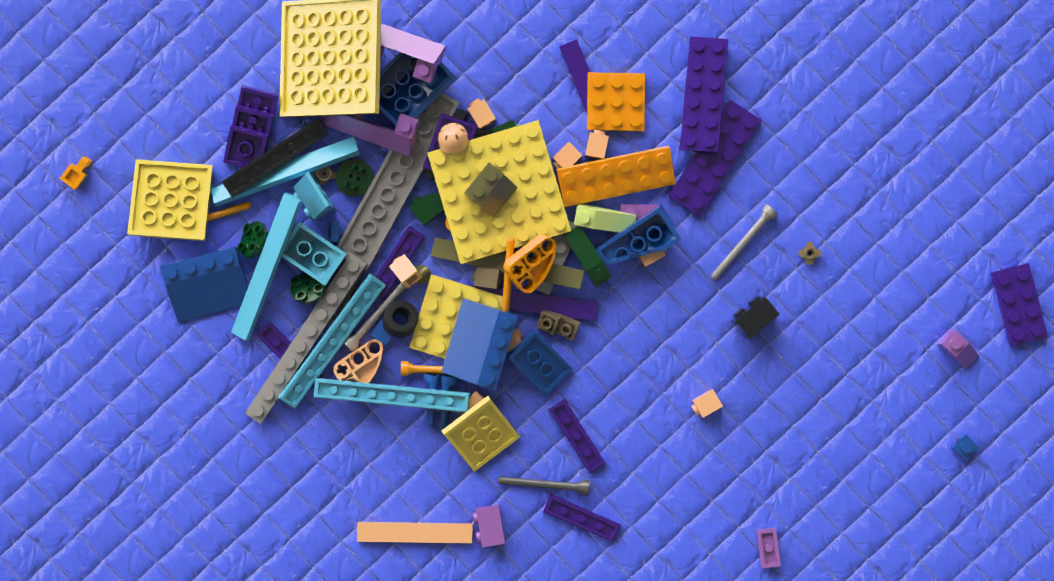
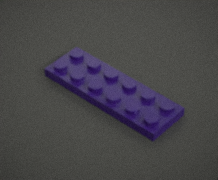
M690 36L680 151L719 152L728 39Z
M729 100L722 110L719 152H696L668 197L701 217L762 120Z

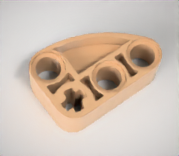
M371 340L337 362L334 366V374L338 380H355L357 382L370 383L375 377L383 359V343L379 340ZM372 343H378L380 346V351L377 354L372 353L370 350ZM357 353L362 354L364 357L362 364H357L354 361V356ZM340 365L347 366L346 374L339 373Z

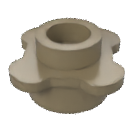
M330 166L313 171L321 185H326L327 181L334 179L336 173L331 170Z
M807 242L806 247L799 250L798 255L806 260L808 265H812L814 260L821 256V250L816 249L812 242Z

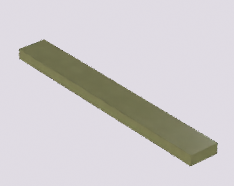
M435 237L431 256L460 263L454 241ZM500 252L464 264L501 270V272L505 273L503 265L506 260V253ZM552 264L543 282L580 290L585 271Z

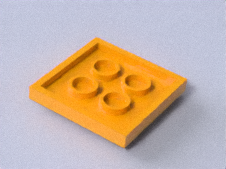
M588 72L587 130L643 132L645 124V74Z

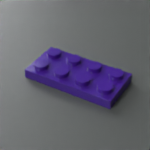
M1029 263L991 272L990 275L1009 347L1047 338L1048 334Z

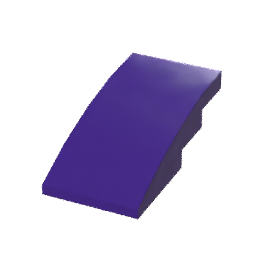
M245 85L241 86L238 105L235 108L233 122L229 130L223 163L244 167L266 152L275 119L279 94Z

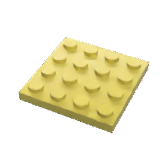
M136 160L128 236L206 241L213 165Z
M431 274L419 313L418 323L409 348L445 359L463 298L501 309L503 296Z

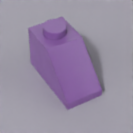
M949 330L937 343L964 369H967L979 356L971 344L956 330Z

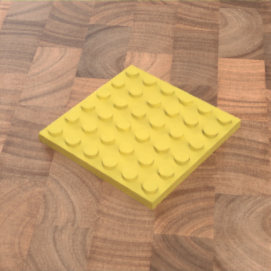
M300 0L282 2L280 117L379 114L382 0Z
M539 120L469 140L467 148L459 153H445L441 149L427 153L460 264L506 251L508 238L515 240L514 248L526 245L540 234L553 237L571 231ZM489 162L518 187L494 218L463 194Z

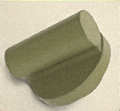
M424 265L416 266L415 268L423 276L416 283H427L431 277L430 269Z

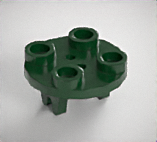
M356 158L343 162L337 169L335 176L336 184L340 191L352 197L363 196L374 179L373 171L369 164Z
M255 221L251 224L247 223L243 227L241 242L237 247L238 252L242 253L243 256L250 259L261 255L269 234L264 223Z
M303 272L291 279V295L300 304L315 303L325 295L328 283L325 286Z

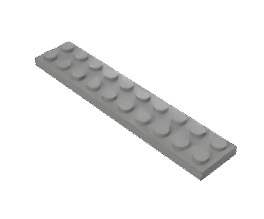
M441 93L416 118L420 122L416 131L415 138L417 139L411 157L389 150L337 244L339 249L347 253L345 259L348 258L350 253L354 254L367 263L364 269L368 271L424 169L422 167L441 113L453 116L460 104L459 102Z

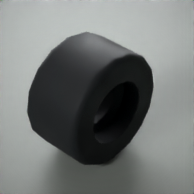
M398 300L392 302L382 317L385 331L395 338L409 336L418 323V312L407 301ZM396 313H401L407 317V323L405 325H398L394 322L393 316Z

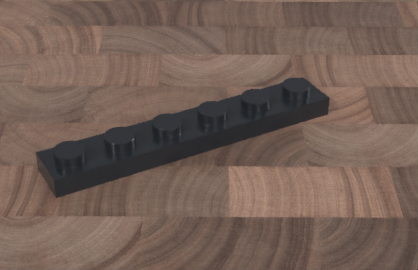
M316 118L221 181V183L233 198L328 135L319 119Z

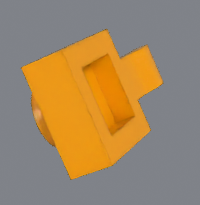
M83 156L77 165L71 163L59 179L72 189L77 190L88 176L84 170L90 166L92 160Z

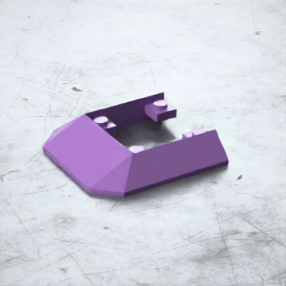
M381 23L380 62L385 47L418 58L412 77L432 83L437 66L441 64L446 46ZM364 114L319 116L323 125L409 157H411L417 139L415 135L420 122L419 119L400 114L396 128L393 130L362 119Z

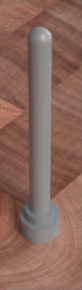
M766 204L762 209V216L711 274L713 280H717L767 221L775 219L778 213Z
M401 282L353 336L351 335L345 340L344 344L354 352L359 347V340L382 316L387 307L406 289V286Z

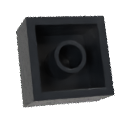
M765 296L754 297L748 302L749 307L746 309L741 308L733 314L734 319L731 321L745 339L752 338L780 315Z

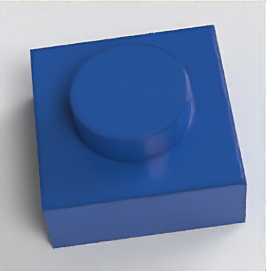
M329 222L328 241L339 242V238L342 237V227H340L338 222Z
M963 434L951 448L964 461H967L979 449V446L966 434Z

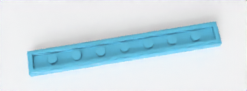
M353 136L288 160L233 198L223 184L211 188L214 204L218 207L300 177L308 172L311 173L360 155L356 139Z
M284 193L231 331V333L245 341L250 340L303 202L289 193Z
M369 273L279 395V399L294 409L297 407L314 384L315 378L320 376L386 285Z
M315 378L314 398L457 412L468 411L470 393L322 378Z

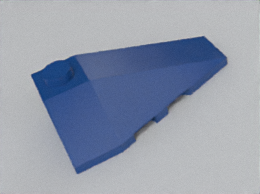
M660 204L595 250L604 263L610 265L630 258L666 250L680 241L681 237L672 219L662 204Z

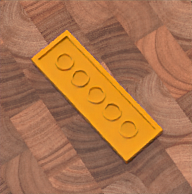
M669 146L556 169L564 207L676 184Z

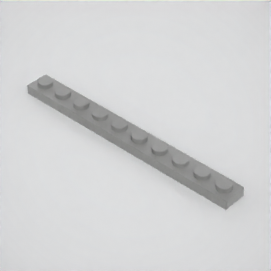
M350 253L327 288L325 295L319 300L245 414L260 424L263 423L279 399V395L288 385L367 265L366 262Z

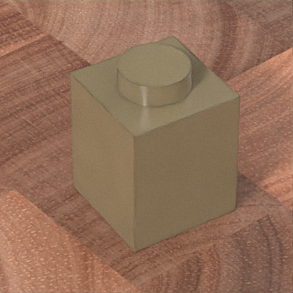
M477 267L473 272L472 281L474 286L500 290L503 272L496 269Z

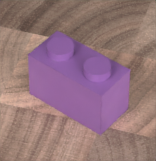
M499 504L477 507L476 513H473L474 523L479 525V532H476L478 543H482V548L505 544Z

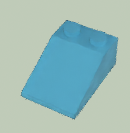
M306 173L294 186L296 192L293 194L296 198L303 201L306 206L303 210L309 219L313 218L316 221L335 209L320 183L311 173Z
M298 222L289 236L282 257L326 286L347 253L303 223Z

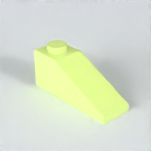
M582 203L577 206L574 225L597 230L621 232L636 221L637 215Z

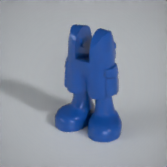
M423 373V380L428 384L429 389L437 390L440 375ZM449 374L442 375L441 390L450 391L451 387L458 383L459 378ZM425 408L427 427H434L435 413H441V428L448 426L451 411Z

